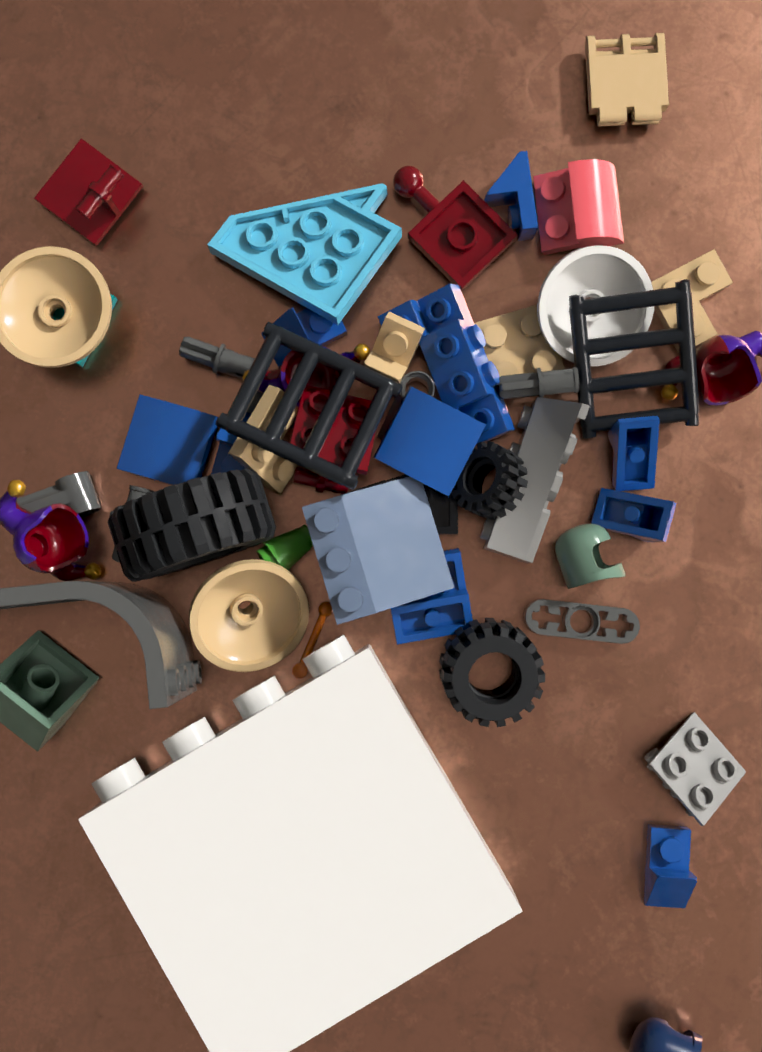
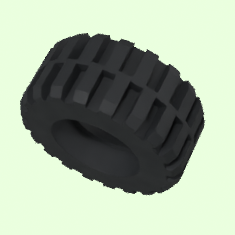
M236 469L224 473L210 474L209 476L198 477L142 495L140 498L132 499L122 506L116 507L110 512L107 522L123 574L132 582L178 572L246 550L274 537L276 530L260 476L249 469Z

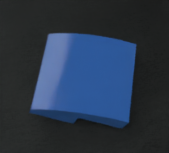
M410 386L374 458L449 496L486 424Z
M139 395L116 469L168 485H177L187 482V480L201 478L217 429L216 420L218 417L178 404Z
M459 548L444 550L454 584L453 589L391 608L397 645L455 634L454 631L460 626L463 630L470 627L469 622L473 621Z

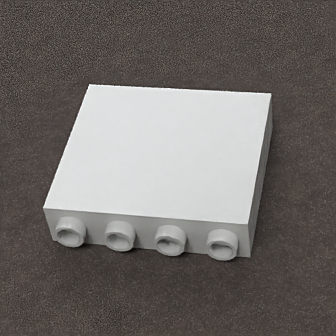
M342 635L302 659L312 675V678L284 693L276 677L272 676L233 699L232 701L242 719L219 733L214 734L208 721L203 717L162 741L172 760L145 776L138 762L133 758L91 783L101 802L78 820L209 1052H290L523 912L512 886L370 644L354 652L345 635Z

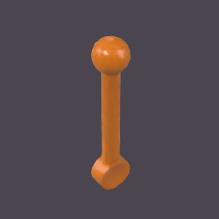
M322 602L319 605V617L300 662L292 668V674L298 679H302L308 674V668L302 659L312 653L326 618L333 613L331 603Z

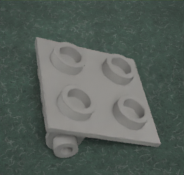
M695 712L686 719L660 751L655 748L644 758L648 762L646 767L658 775L663 781V787L671 790L670 795L673 798H678L686 808L688 816H693L701 826L707 823L746 773L745 769Z

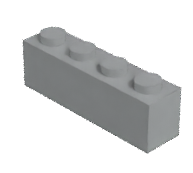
M537 397L531 407L524 405L517 427L523 429L519 443L512 442L509 450L517 454L524 461L522 466L527 468L528 474L521 476V478L528 481L527 488L520 487L519 492L523 493L524 496L521 501L516 498L514 499L513 503L517 507L513 511L505 508L506 516L502 518L495 516V519L486 518L480 534V538L486 540L483 549L526 564L533 563L551 511L547 509L548 503L555 500L563 481V472L559 471L561 464L565 465L570 455L573 454L578 440L576 435L572 434L574 425L580 419L585 420L589 405Z

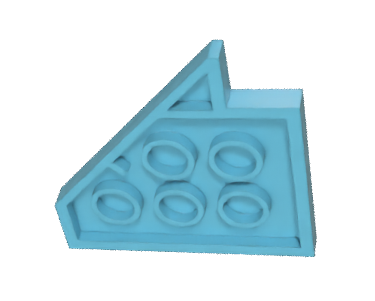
M381 183L231 215L207 245L211 254L334 324L339 325L402 238V228L375 214L388 195L387 186Z

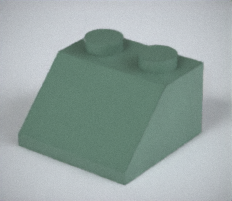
M38 630L0 664V723L38 752L64 726L98 682L99 677Z

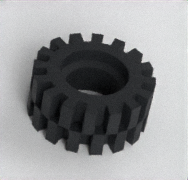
M488 441L487 444L479 442L477 443V449H473L454 486V489L457 490L452 492V496L458 500L457 504L460 507L488 519H495V516L502 518L506 516L505 508L513 511L517 507L513 503L515 498L520 501L522 500L524 494L519 492L520 487L527 488L528 481L521 478V476L528 474L527 468L522 466L524 461L510 450L494 442ZM496 468L495 479L491 487L482 493L485 477L492 469Z

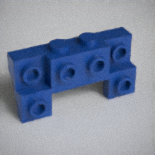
M448 284L417 301L409 300L378 316L381 326L388 312H392L425 328L419 344L441 401L486 424L477 443L487 442L516 430L505 401L499 394V372L493 362L487 358L483 348L486 345L484 334L480 327L474 324L459 285Z

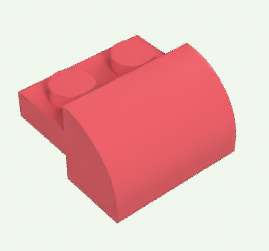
M598 159L577 160L568 162V168L533 176L541 252L544 255L587 246H613L624 243L616 169L611 162Z

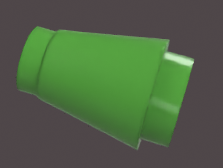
M304 524L299 528L262 542L263 547L256 552L260 560L276 563L289 571L311 550L313 543L308 527Z

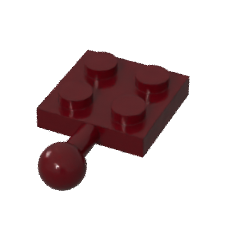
M404 166L395 173L393 185L396 192L405 198L413 197L428 212L408 232V239L452 284L459 285L461 292L516 240L518 234L464 180L439 202L423 186V175L416 167Z

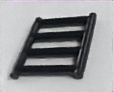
M684 279L675 282V287L599 298L584 299L583 295L569 296L574 365L577 367L579 374L578 403L590 406L585 420L580 419L583 439L596 437V432L609 431L617 419L658 416L660 424L685 422L686 426H698L700 424L690 280ZM676 304L677 328L588 339L587 315ZM679 344L680 367L592 378L590 355ZM681 383L683 406L595 417L593 394Z
M267 322L263 332V336H266L228 413L222 412L216 420V426L326 479L354 490L358 484L357 479L359 476L355 475L391 397L396 398L397 394L402 390V384L281 326ZM280 345H283L303 356L266 430L263 431L242 420ZM319 362L340 373L302 449L280 438ZM354 380H357L377 391L341 466H338L318 455Z

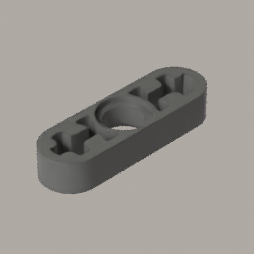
M537 599L530 602L523 613L526 627L531 632L539 635L625 644L634 640L640 629L638 617L631 610L625 608ZM545 606L546 613L561 615L559 607H565L566 609L562 616L563 631H557L560 623L549 621L544 623L543 628H538V621L532 620V613L539 612L540 607ZM577 610L587 611L592 620L590 628L582 633L573 630L570 624L571 616ZM599 611H604L602 620L617 621L619 614H622L623 621L629 623V629L623 630L621 637H617V630L601 627L602 635H596L600 627Z

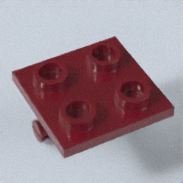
M81 138L34 199L97 247L144 186Z
M306 385L301 396L290 441L291 444L303 449L331 390ZM347 395L321 448L319 457L341 466L371 400ZM375 433L356 473L366 475L368 472ZM296 467L293 483L315 487V492L323 493V490L340 494L347 493L348 487L339 485L307 469Z

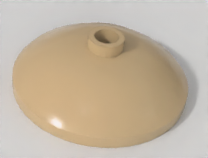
M53 246L39 247L18 255L1 270L0 343L12 355L34 366L58 368L82 360L93 352L103 340L112 315L111 294L104 277L87 258L66 248ZM59 308H63L64 316L59 320H54V312Z
M257 559L237 561L215 571L198 588L189 609L190 633L199 652L214 665L236 672L261 670L283 660L301 641L309 619L307 596L297 578L290 571L276 563ZM243 601L251 602L247 608H238L239 604Z

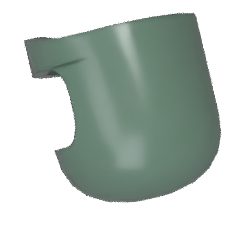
M592 523L582 524L568 529L557 539L555 552L568 589L602 579L626 576L622 563L606 565L601 558L599 552L600 543L611 539L604 527Z

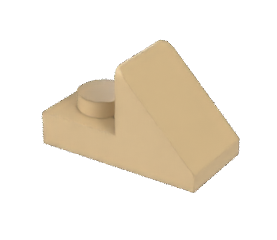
M388 312L373 349L363 366L400 383L407 372L425 328L392 312Z

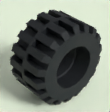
M485 618V623H479L476 619L470 621V627L465 630L460 626L454 631L456 634L454 640L448 638L444 644L446 652L445 654L441 653L439 660L441 664V669L439 670L440 679L453 708L457 713L461 711L466 720L473 722L474 719H477L479 725L489 727L490 721H495L497 727L506 726L505 719L510 717L514 723L521 720L522 717L519 713L523 709L530 713L535 707L531 700L533 697L540 699L543 693L539 683L545 682V672L541 669L544 663L542 657L537 652V648L518 627H513L510 622L505 620L499 623L494 618ZM494 652L510 656L512 659V671L504 684L491 690L479 689L470 684L469 673L477 659L485 654Z

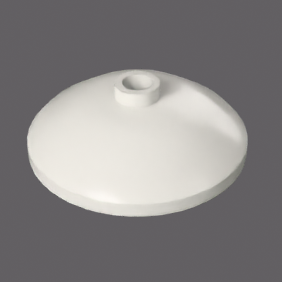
M603 245L587 246L565 255L548 272L538 296V322L549 346L561 357L574 363L569 296L583 295V298L586 299L588 297L599 298L653 290L647 272L632 255L615 247ZM654 306L587 315L588 339L647 332L653 318ZM633 350L590 355L591 366L611 364L627 356Z

